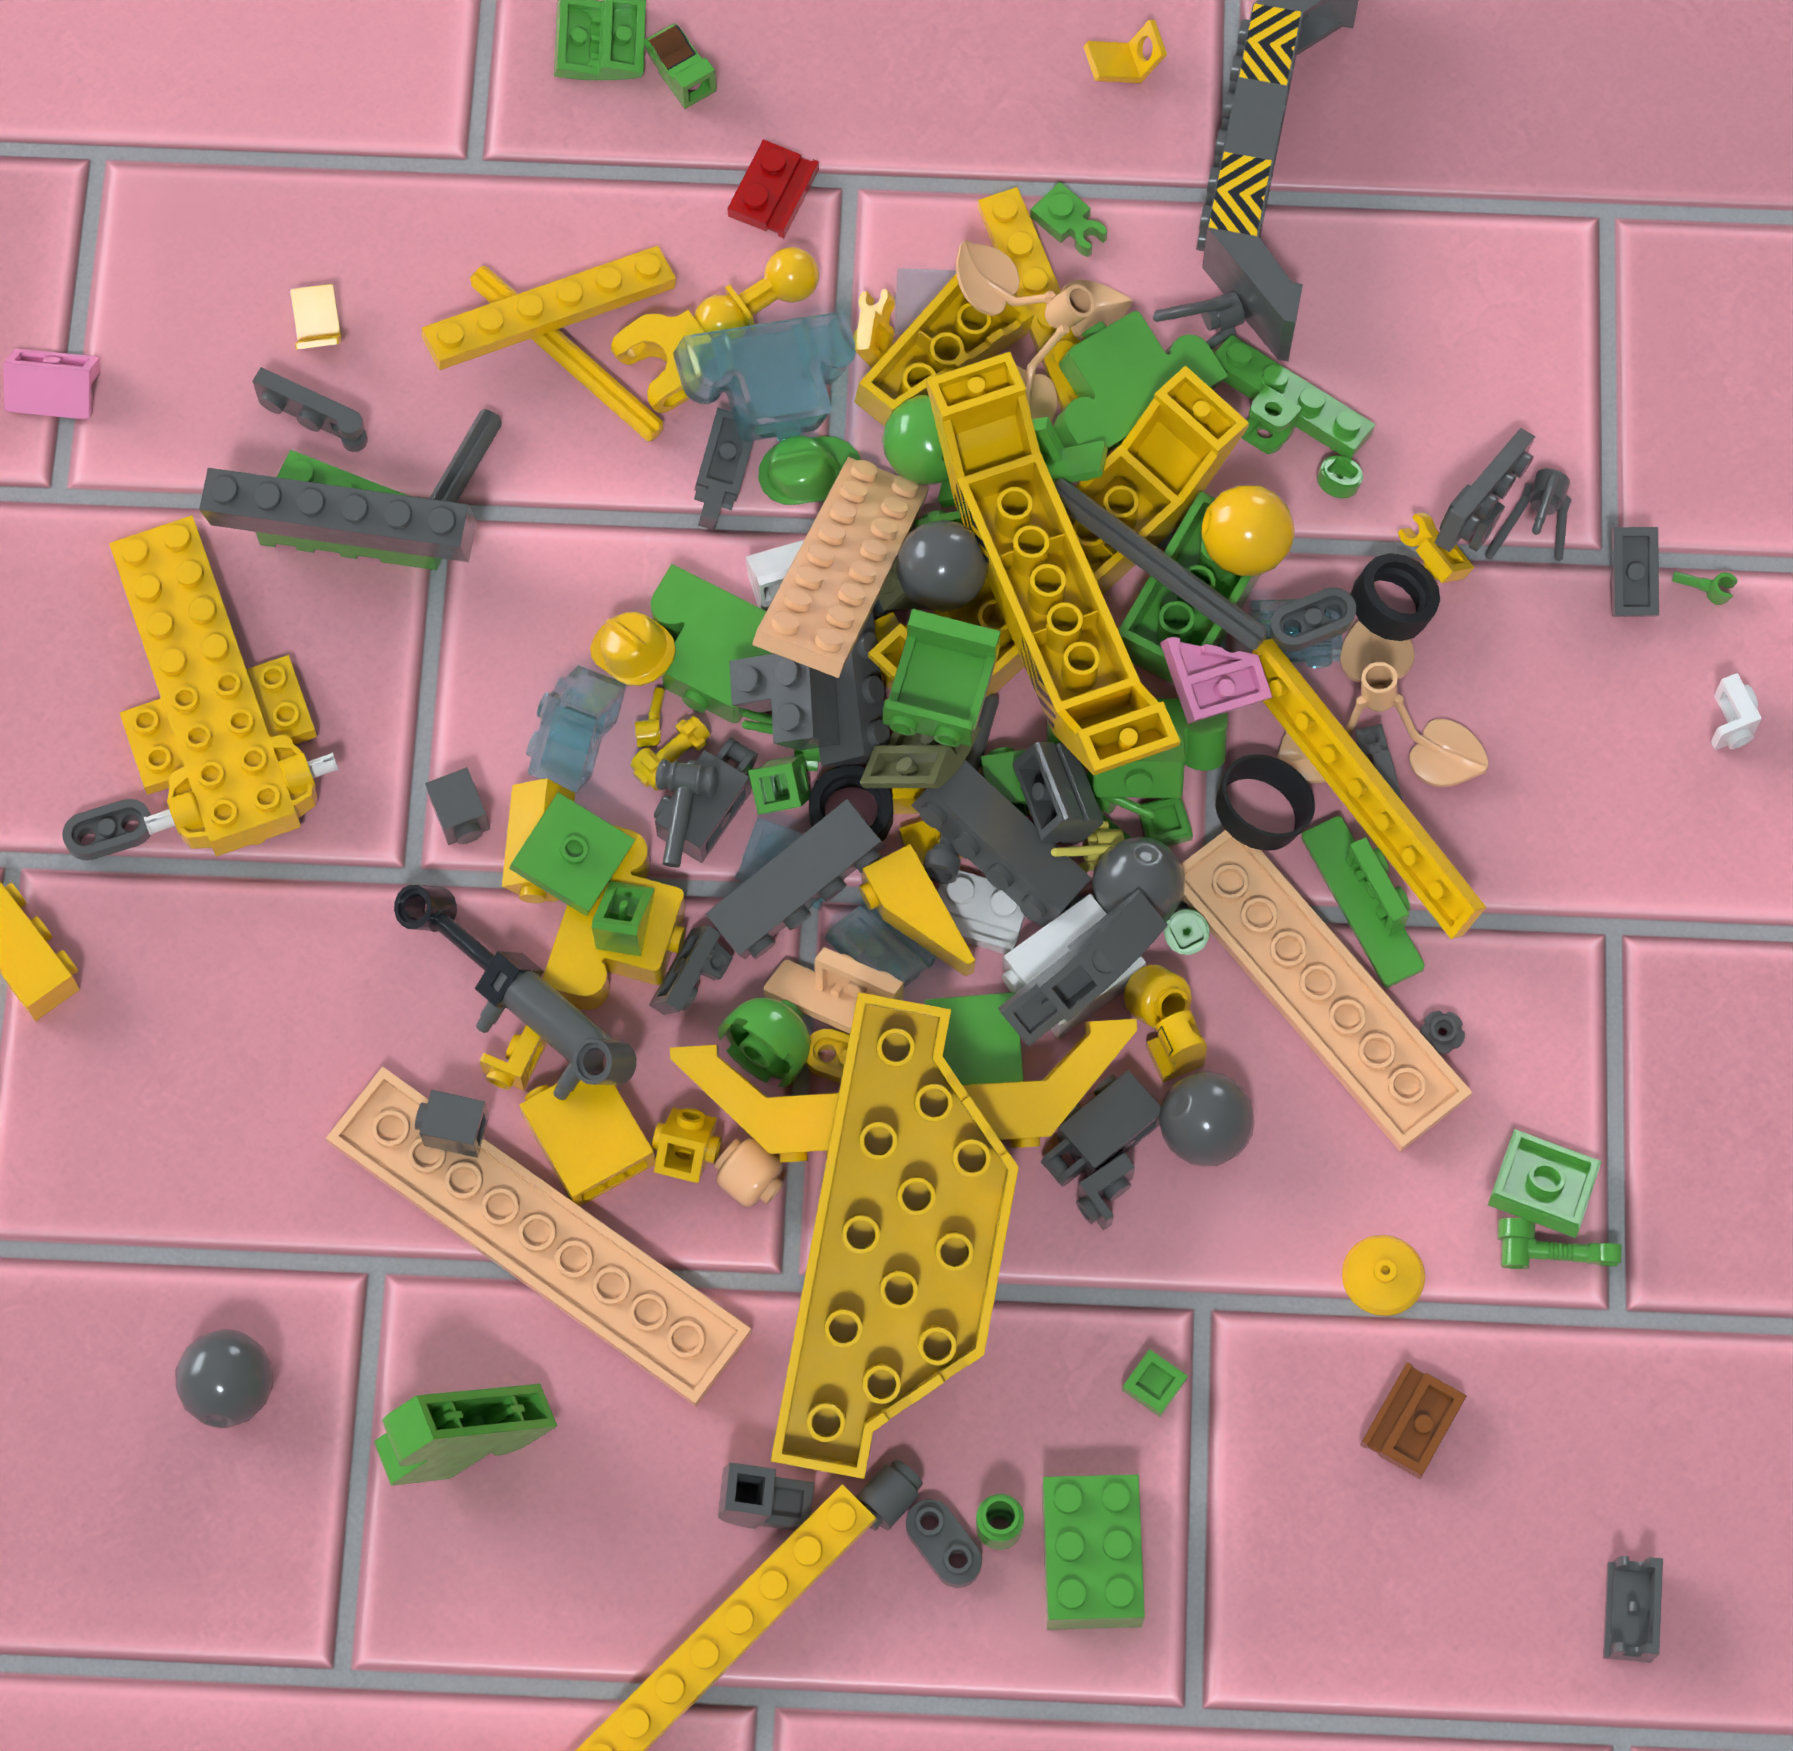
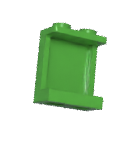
M912 609L907 625V639L889 698L885 700L883 705V724L889 725L890 729L903 735L920 733L932 736L936 742L945 746L957 747L963 744L971 747L1000 650L1001 631Z

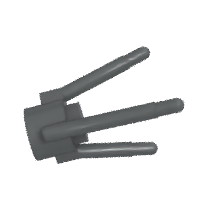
M1229 292L1201 302L1156 310L1153 315V320L1160 322L1201 314L1206 328L1209 331L1216 330L1218 332L1206 341L1211 349L1227 340L1231 334L1236 337L1234 327L1245 322L1243 306L1235 292Z
M1546 468L1539 470L1534 483L1525 485L1520 500L1487 550L1486 558L1492 559L1529 502H1531V507L1537 511L1532 528V533L1535 535L1540 534L1546 516L1558 511L1554 557L1556 561H1561L1565 545L1567 512L1572 500L1566 495L1570 479L1555 469Z

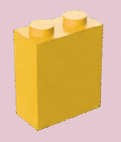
M580 1080L566 1100H559L554 1096L553 1091L558 1083L552 1087L542 1085L529 1092L524 1098L525 1101L519 1104L523 1119L568 1197L580 1207L655 1165L654 1151L615 1085H592Z

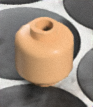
M753 1138L743 1142L735 1139L714 1165V1168L718 1171L716 1177L717 1185L744 1207L753 1206L760 1199L768 1204L784 1185V1182L778 1178L782 1172L783 1162H780V1158L775 1154H769Z

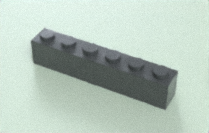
M215 468L207 469L199 508L200 512L212 526L469 562L477 519L468 504Z

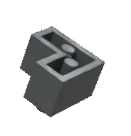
M775 653L729 661L732 705L758 713L772 711L774 744L800 751L839 745L836 677Z

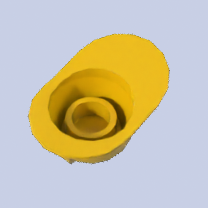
M635 611L625 612L611 619L609 618L595 634L590 646L591 658L596 665L619 682L628 686H642L654 682L666 673L673 663L676 648L673 637L663 626L647 615Z

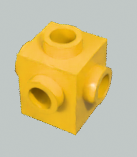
M673 1107L666 1122H658L654 1132L652 1149L657 1150L654 1173L699 1183L707 1164H715L718 1158L721 1137L714 1136L717 1118L704 1115L703 1112L697 1109Z

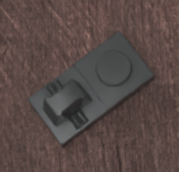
M1658 527L1612 528V617L1659 616Z
M709 925L691 929L682 945L680 953L677 954L649 1006L663 1015L686 1010L697 995L698 988L695 984L700 975L712 980H719L723 977L733 956L717 943L721 935L720 932Z

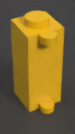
M548 778L512 785L502 887L518 894L519 899L527 903L559 901L556 897L509 869L512 861L557 793L559 792L575 802V792Z

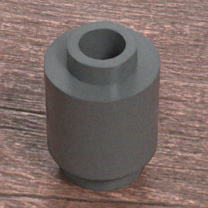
M894 1459L889 1466L884 1464L855 1496L877 1519L870 1528L874 1531L879 1527L890 1530L919 1497L917 1491L923 1485V1482L909 1466L898 1459Z

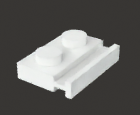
M960 870L955 882L949 884L940 883L937 892L966 943L1002 954H1007L1015 948L1025 915L1008 895L991 885L987 878Z

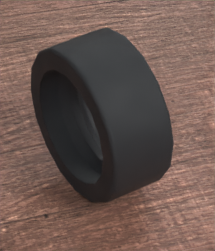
M1394 553L1376 556L1369 562L1355 580L1350 593L1356 603V616L1358 620L1370 632L1384 639L1394 641L1415 638L1424 630L1436 614L1440 603L1439 586L1433 575L1420 562L1406 555ZM1374 582H1391L1403 588L1411 596L1416 606V613H1401L1390 608L1380 599L1375 590Z
M842 765L831 769L816 781L809 795L810 825L813 827L825 817V804L832 793L846 787L861 788L868 791L875 798L878 813L870 827L883 842L893 825V796L889 788H863L860 781L866 767L861 765Z

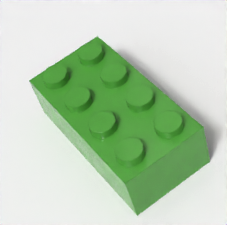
M1200 491L1164 553L1241 609L1260 576H1238L1221 569L1209 557L1202 539L1201 530L1205 512L1216 498ZM1151 575L1118 630L1132 663L1172 684L1174 682L1160 642L1167 638L1176 637L1180 638V642L1197 646L1209 644L1219 647L1228 633Z

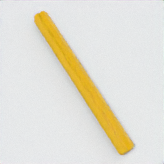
M487 266L479 267L470 277L471 286L490 303L518 294ZM559 329L531 338L646 441H653L661 434L664 429L663 421Z

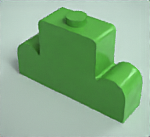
M1133 311L1109 326H1106L1101 321L1081 334L1084 340L1073 346L1059 361V368L1078 398L1071 401L1057 416L1054 422V429L1064 448L1104 441L1108 448V453L1122 444L1154 399V393L1185 365L1212 390L1217 388L1228 375L1204 339L1196 335L1187 334L1179 337L1164 351L1141 313Z
M671 564L650 602L652 619L663 626L675 641L676 652L673 663L666 673L662 675L663 687L682 697V701L697 712L704 713L707 710L731 723H738L741 721L746 709L732 705L729 661L774 654L752 645L756 631L767 611Z
M1155 698L1158 702H1164L1181 741L1180 746L1097 775L1092 774V792L1094 796L1126 798L1182 797L1185 765L1195 770L1208 771L1219 768L1224 764L1228 728L1227 713L1188 724L1179 699ZM1047 721L1046 742H1053L1055 745L1062 743L1053 734Z
M541 1384L416 1395L383 1418L382 1422L387 1433L376 1439L374 1444L390 1485L395 1486L452 1478L490 1453H493L495 1456L505 1455L531 1444L556 1428L557 1423Z

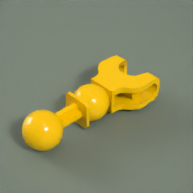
M795 247L783 248L774 253L768 260L764 271V278L737 295L729 284L725 287L726 295L716 294L705 298L696 308L694 317L689 310L673 317L662 314H645L615 335L611 343V352L620 362L627 365H632L649 357L660 358L666 362L665 370L649 384L647 390L648 403L656 412L666 413L697 394L702 383V372L705 366L717 358L714 348L726 349L735 346L743 338L746 328L751 333L756 330L753 319L755 314L778 299L788 303H796L807 299L815 291L819 282L818 265L815 259L803 249Z

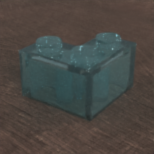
M580 665L566 678L560 677L555 689L551 693L545 692L539 703L537 717L542 718L539 731L534 732L527 747L526 755L532 757L527 774L539 779L548 778L577 793L592 777L601 740L617 723L627 685Z

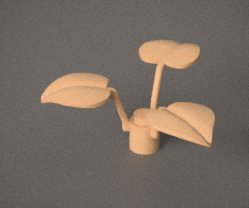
M967 240L960 244L957 252L956 274L960 289L966 300L978 311L990 316H996L1004 310L1006 303L1010 306L1044 302L1047 304L1045 318L1048 324L1056 328L1057 331L1030 361L1027 370L1019 366L1017 368L1027 389L1026 396L1032 420L1049 417L1052 422L1057 409V392L1053 381L1049 377L1035 374L1037 366L1062 336L1069 333L1070 328L1076 338L1083 341L1084 339L1081 334L1095 324L1103 321L1106 326H1109L1124 317L1133 300L1111 287L1083 279L1069 282L1058 295L1053 291H1048L1042 295L1014 297L1013 294L1019 288V275L1013 261L1006 254L994 247L974 244Z
M1358 620L1346 636L1340 651V665L1345 675L1352 681L1361 682V696L1356 699V706L1345 727L1346 732L1351 736L1364 708L1367 707L1373 711L1382 712L1395 706L1410 738L1418 743L1410 752L1409 762L1414 774L1421 781L1436 787H1449L1484 774L1489 765L1486 752L1478 739L1461 724L1447 719H1435L1426 725L1423 736L1416 731L1404 706L1403 696L1397 694L1398 679L1408 673L1414 662L1415 651L1411 640L1394 641L1384 639L1370 632ZM1286 732L1283 736L1277 758L1294 767L1305 778L1307 783H1326L1324 778Z

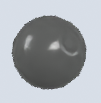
M939 520L922 524L907 535L899 548L896 572L901 587L908 598L924 609L945 612L959 609L978 596L986 583L988 568L975 532L959 522Z
M1146 837L1128 838L1109 847L1098 861L1093 874V895L1097 903L1108 914L1139 889L1166 922L1175 913L1184 898L1185 873L1179 859L1165 844Z
M1210 1071L1196 1072L1177 1081L1167 1091L1161 1103L1159 1113L1162 1136L1169 1149L1182 1160L1204 1167L1219 1166L1237 1157L1247 1147L1253 1135L1255 1124L1251 1099L1245 1090L1235 1080L1223 1074Z
M217 1330L199 1336L183 1352L175 1370L176 1390L184 1409L201 1423L217 1428H228L248 1422L264 1407L273 1388L272 1366L264 1348L248 1335L236 1330Z

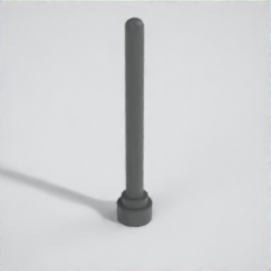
M993 693L985 698L977 724L980 727V731L965 759L978 772L981 766V756L984 755L999 705V699ZM941 834L939 844L934 845L931 850L927 851L923 867L932 881L949 884L956 881L961 860L953 844Z

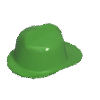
M791 436L782 440L764 455L759 465L758 480L763 492L771 500L780 504L800 505L822 502L826 500L847 458L861 459L858 452L848 442L837 437L821 436L809 438L806 436Z

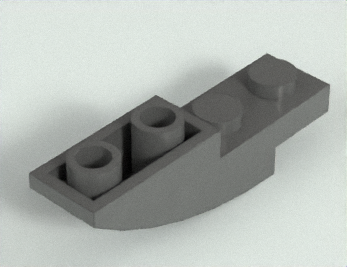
M1138 889L1067 946L1070 951L998 1008L1000 1013L1029 1047L1061 1020L1065 1019L1069 1022L1102 994L1150 947L1168 926L1167 923Z

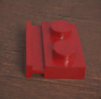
M763 139L727 208L728 217L766 232L771 230L778 233V237L784 239L819 171V161L814 159L809 161L802 158V154Z

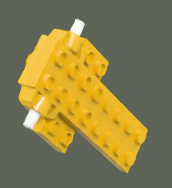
M193 515L109 543L161 699L119 712L147 795L169 788L167 799L169 809L144 817L149 834L152 835L175 826L178 834L181 835L183 841L191 849L212 848L217 857L249 845L261 844L266 839L301 828L299 818L316 806L317 793L313 778L336 770L339 771L333 752L307 761L304 752L302 753L295 746L301 742L316 738L317 734L289 655L246 669Z

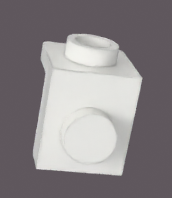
M1736 673L1721 679L1714 695L1728 722L1717 728L1711 740L1714 750L1729 746L1732 750L1746 745L1754 738L1756 729L1762 719L1757 710L1758 701L1753 689L1748 684L1744 685L1739 674Z

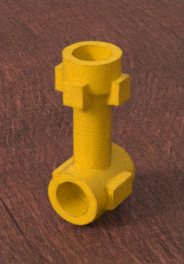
M692 716L687 721L681 720L675 726L679 734L658 753L655 754L650 748H644L633 757L630 766L634 770V776L646 788L651 786L655 791H659L656 786L655 776L661 760L667 759L673 763L690 747L700 751L707 745L705 740L711 734L697 717Z

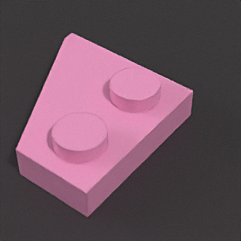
M1176 637L1167 638L1160 642L1188 724L1272 698L1258 655L1242 651L1231 653L1222 647L1209 644L1203 646L1180 642V638Z

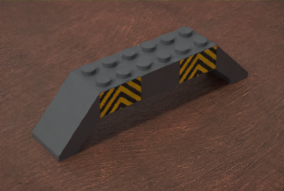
M1258 0L1253 3L1250 20L1242 18L1240 23L1237 51L1232 62L1228 92H1226L1222 113L1223 119L1221 129L1218 131L1214 153L1215 158L1213 167L1211 166L1206 203L1202 209L1196 250L1204 251L1202 264L1204 271L1223 294L1229 292L1237 294L1243 306L1245 321L1273 355L1282 361H1289L1303 284L1294 283L1289 279L1260 237L1296 56L1341 27L1353 28L1359 0Z

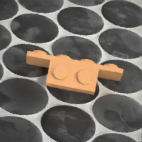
M823 947L815 958V971L790 960H784L764 985V995L780 1002L787 1000L796 1005L802 1013L849 1034L858 992L903 1000L904 982L896 979L893 975L875 970L857 962L849 955L839 954L826 947Z

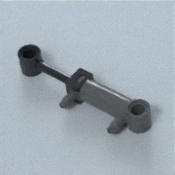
M408 885L397 894L394 902V912L401 926L413 930L439 931L485 971L475 987V990L488 1000L476 1024V1028L483 1033L489 1032L492 1025L496 1024L504 1009L507 1008L569 1061V1064L558 1080L557 1087L553 1091L557 1099L566 1100L580 1080L592 1085H622L631 1079L636 1069L637 1058L630 1044L623 1040L613 1039L541 977L544 971L525 954L497 951L495 955L454 921L457 914V903L450 890L437 886ZM604 1056H606V1059H607V1060H606V1067H605V1069H604V1066H603V1058H604Z

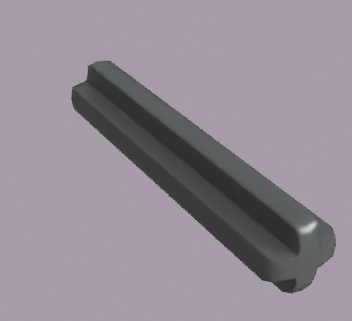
M487 409L479 412L429 499L457 503L502 425L499 415Z

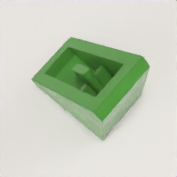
M614 881L609 882L592 920V932L596 949L641 956L655 888Z

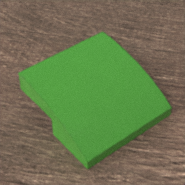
M558 0L554 77L578 80L641 78L644 69L646 0Z
M1015 992L924 999L925 1005L951 1009L943 1057L962 1085L1024 1081L1020 1036L998 1009L1014 996Z

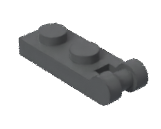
M260 367L252 382L258 401L264 408L276 414H281L282 411L296 417L297 421L309 430L318 432L322 429L341 438L344 448L348 451L359 452L365 448L368 438L364 429L363 419L357 411Z

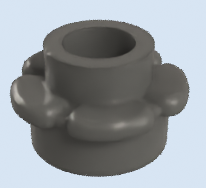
M1434 1011L1425 1017V1024L1421 1026L1420 1033L1439 1054H1448L1463 1044L1465 1039V1032L1461 1029L1463 1023L1456 1014L1452 1012L1444 1014L1441 1011ZM1444 1028L1447 1034L1440 1035L1438 1030Z

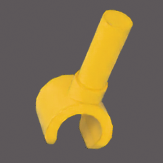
M657 687L654 689L648 712L649 720L635 721L637 747L656 746L661 742L660 711L665 690Z

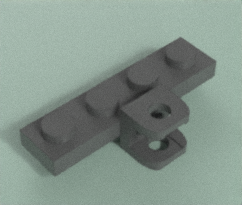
M1520 428L1472 485L1467 484L1450 504L1441 522L1440 532L1435 541L1436 545L1450 552L1461 538L1469 541L1474 534L1469 548L1476 552L1491 535L1505 508L1503 504L1498 502V499L1505 498L1513 486L1516 477L1521 478L1533 460L1534 456L1528 453L1536 436Z

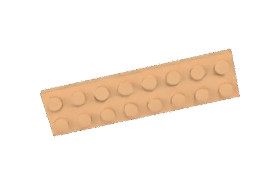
M848 457L764 615L752 645L839 678L898 558L899 548L910 533L919 515L929 488L902 476L879 469L869 461Z
M1225 830L1181 863L1185 873L1183 901L1190 909L1198 911L1206 919L1211 934L1400 1152L1471 1097L1472 1091L1261 850L1240 843Z

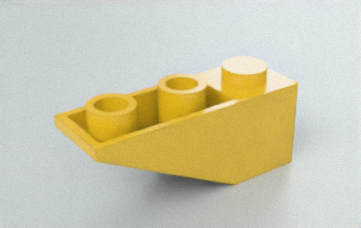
M0 882L1 975L36 1022L80 990L73 978V975L79 971L63 949L55 954L47 942L53 936L40 918L36 916L29 920L21 908L27 905V902L14 884L11 882L4 887Z

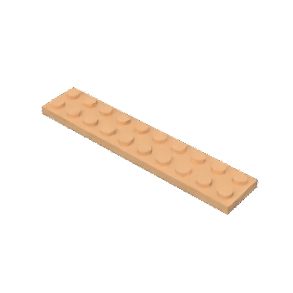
M382 1066L326 1137L327 1143L697 1407L751 1335V1328L484 1138L478 1158L424 1146L419 1134L420 1130L415 1129V1120L420 1103H428V1098Z

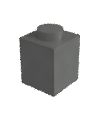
M467 767L425 783L430 801L448 845L456 842L458 844L471 843L479 839L483 832L490 830L485 810Z
M431 1090L428 1103H420L415 1120V1129L420 1130L419 1134L424 1146L478 1158L489 1118L486 1102Z

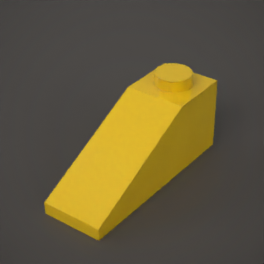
M911 844L862 868L863 884L859 885L858 889L869 910L877 908L885 922L964 976L974 973L976 960Z

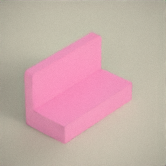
M15 348L3 362L4 409L7 412L88 419L91 416V384L100 374V357Z

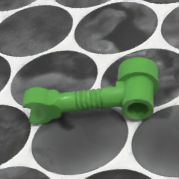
M1502 1218L1498 1220V1240L1502 1241L1501 1267L1528 1269L1530 1259L1567 1260L1569 1262H1584L1611 1267L1618 1266V1263H1621V1244H1567L1565 1242L1549 1243L1548 1241H1536V1223L1523 1218Z

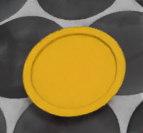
M1375 1235L1359 1241L1350 1249L1342 1266V1282L1347 1295L1359 1308L1370 1314L1391 1316L1406 1311L1419 1299L1425 1284V1269L1420 1256L1407 1242L1394 1236Z

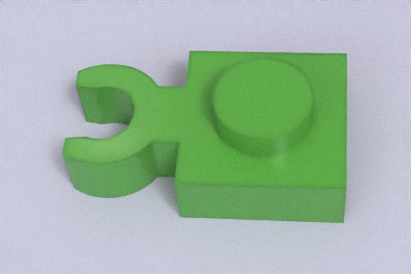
M1061 182L1051 189L1030 210V218L1060 243L1071 236L1075 240L1077 251L1083 256L1089 257L1092 254V245L1084 239L1085 237L1092 235L1103 243L1107 240V229L1098 221L1087 220L1090 217L1091 208Z

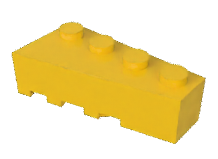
M955 274L859 382L854 403L885 427L892 412L904 401L919 395H928L926 379L998 355L1028 334L1035 314L1024 305L1010 306L1008 303H1006L1004 310L996 316L984 314L975 309L966 300L960 289L957 274Z

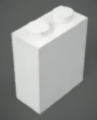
M1091 894L1004 955V973L1001 976L1011 992L1017 993L1070 951L1067 947L1070 943L1107 915ZM1140 956L1113 984L1069 1022L1063 1019L1050 1030L1057 1039L1124 992L1131 975L1146 966L1145 960Z

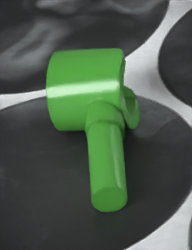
M1675 571L1672 582L1706 592L1707 598L1715 605L1725 604L1733 597L1732 594L1721 591L1718 585L1725 588H1733L1738 582L1734 575L1726 572L1720 573L1711 580Z

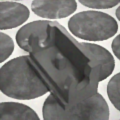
M1620 1556L1614 1562L1607 1563L1603 1658L1651 1663L1659 1655L1663 1558L1649 1557L1642 1562L1629 1561V1556Z

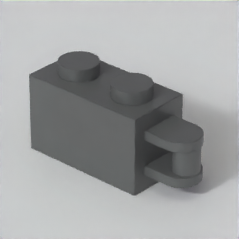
M729 738L717 756L704 750L697 761L692 759L687 763L699 766L703 764L705 768L715 766L719 774L718 787L712 797H706L704 794L700 796L693 794L683 852L700 863L704 862L751 794L750 777L747 775L749 774L748 771L754 767L758 753L750 750L733 738ZM730 758L739 763L737 769L727 764ZM675 793L672 797L666 795L660 801L653 816L656 819L657 837L664 841L667 840Z
M1129 1070L1118 1079L1115 1075H1111L1101 1082L1093 1092L1096 1097L1083 1107L1078 1103L1058 1127L1057 1141L1059 1144L1050 1150L1040 1163L1062 1187L1069 1184L1083 1171L1090 1176L1124 1152L1126 1154L1160 1126L1159 1113L1161 1106ZM1067 1152L1076 1161L1071 1167L1061 1158Z

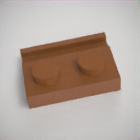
M1406 1362L1360 1446L1371 1449L1378 1453L1381 1458L1421 1479L1467 1395L1426 1372L1424 1374L1412 1367V1364Z

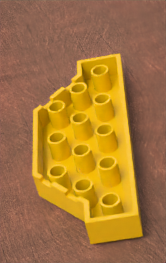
M857 993L770 1462L864 1479L873 1432L985 1354L1019 1167L943 1057L951 1009L866 993Z

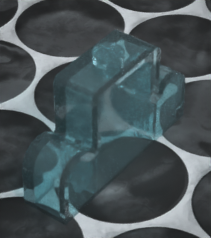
M841 311L683 336L673 352V357L682 388L691 400L700 404H710L715 402L723 392L727 394L738 435L742 441L748 442L776 437L778 441H782L791 436H800L803 432L815 431L821 426L832 411L825 384L834 383L842 376L854 360L856 348L846 312Z

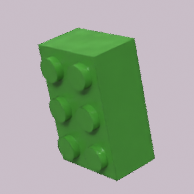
M1139 1475L1043 1477L1042 1515L1047 1630L1142 1627L1145 1611Z

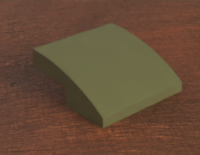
M977 725L971 747L963 744L957 747L945 746L936 742L932 736L920 733L903 735L893 731L887 746H874L860 784L863 788H940L963 764L977 738L980 727Z

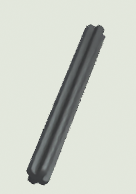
M1059 478L1054 482L1069 516L1251 650H1256L1264 642L1268 633L1265 626L1068 481Z

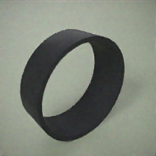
M1252 754L1238 758L1226 769L1216 795L1215 807L1222 826L1233 838L1248 847L1267 851L1287 846L1308 827L1314 816L1315 800L1309 784L1294 767L1272 756ZM1243 779L1259 780L1273 786L1286 797L1293 809L1295 816L1294 830L1288 833H1270L1250 825L1240 817L1230 803L1227 786Z

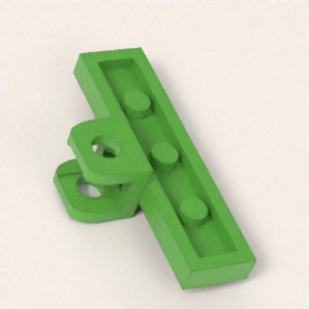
M1231 334L1214 353L1228 375L1223 382L1253 400L1249 411L1250 417L1247 419L1249 427L1242 436V439L1266 454L1277 452L1293 435L1295 427L1341 456L1350 459L1355 456L1371 437L1376 424ZM1261 429L1266 430L1272 437L1262 438L1257 434V431Z

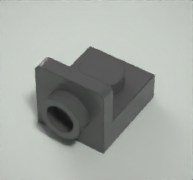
M1125 1152L1081 1181L1078 1186L1077 1196L1080 1198L1076 1201L1078 1209L1090 1224L1097 1221L1102 1230L1112 1225L1114 1217L1102 1199L1106 1197L1109 1201H1113L1132 1186L1129 1181L1133 1178L1135 1166Z

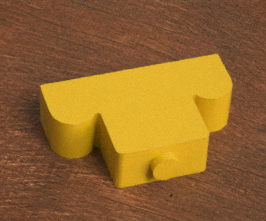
M618 826L614 827L634 838L635 842L610 881L655 888L642 954L641 956L596 949L592 932V920L607 886L587 917L569 905L566 906L543 979L580 1010L596 1009L605 1003L610 990L607 972L653 985L661 984L672 952L680 953L686 934V928L681 926L686 911L683 890L645 879L650 870V859L645 840L640 834Z

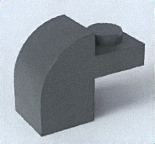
M729 1462L723 1468L718 1518L729 1524L756 1529L759 1526L796 1531L811 1516L814 1482L775 1477L776 1469Z

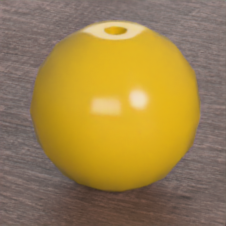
M1235 486L1221 492L1207 508L1201 530L1202 539L1209 557L1221 569L1238 576H1260L1275 569L1290 552L1295 532L1294 522L1288 506L1275 492L1261 486Z

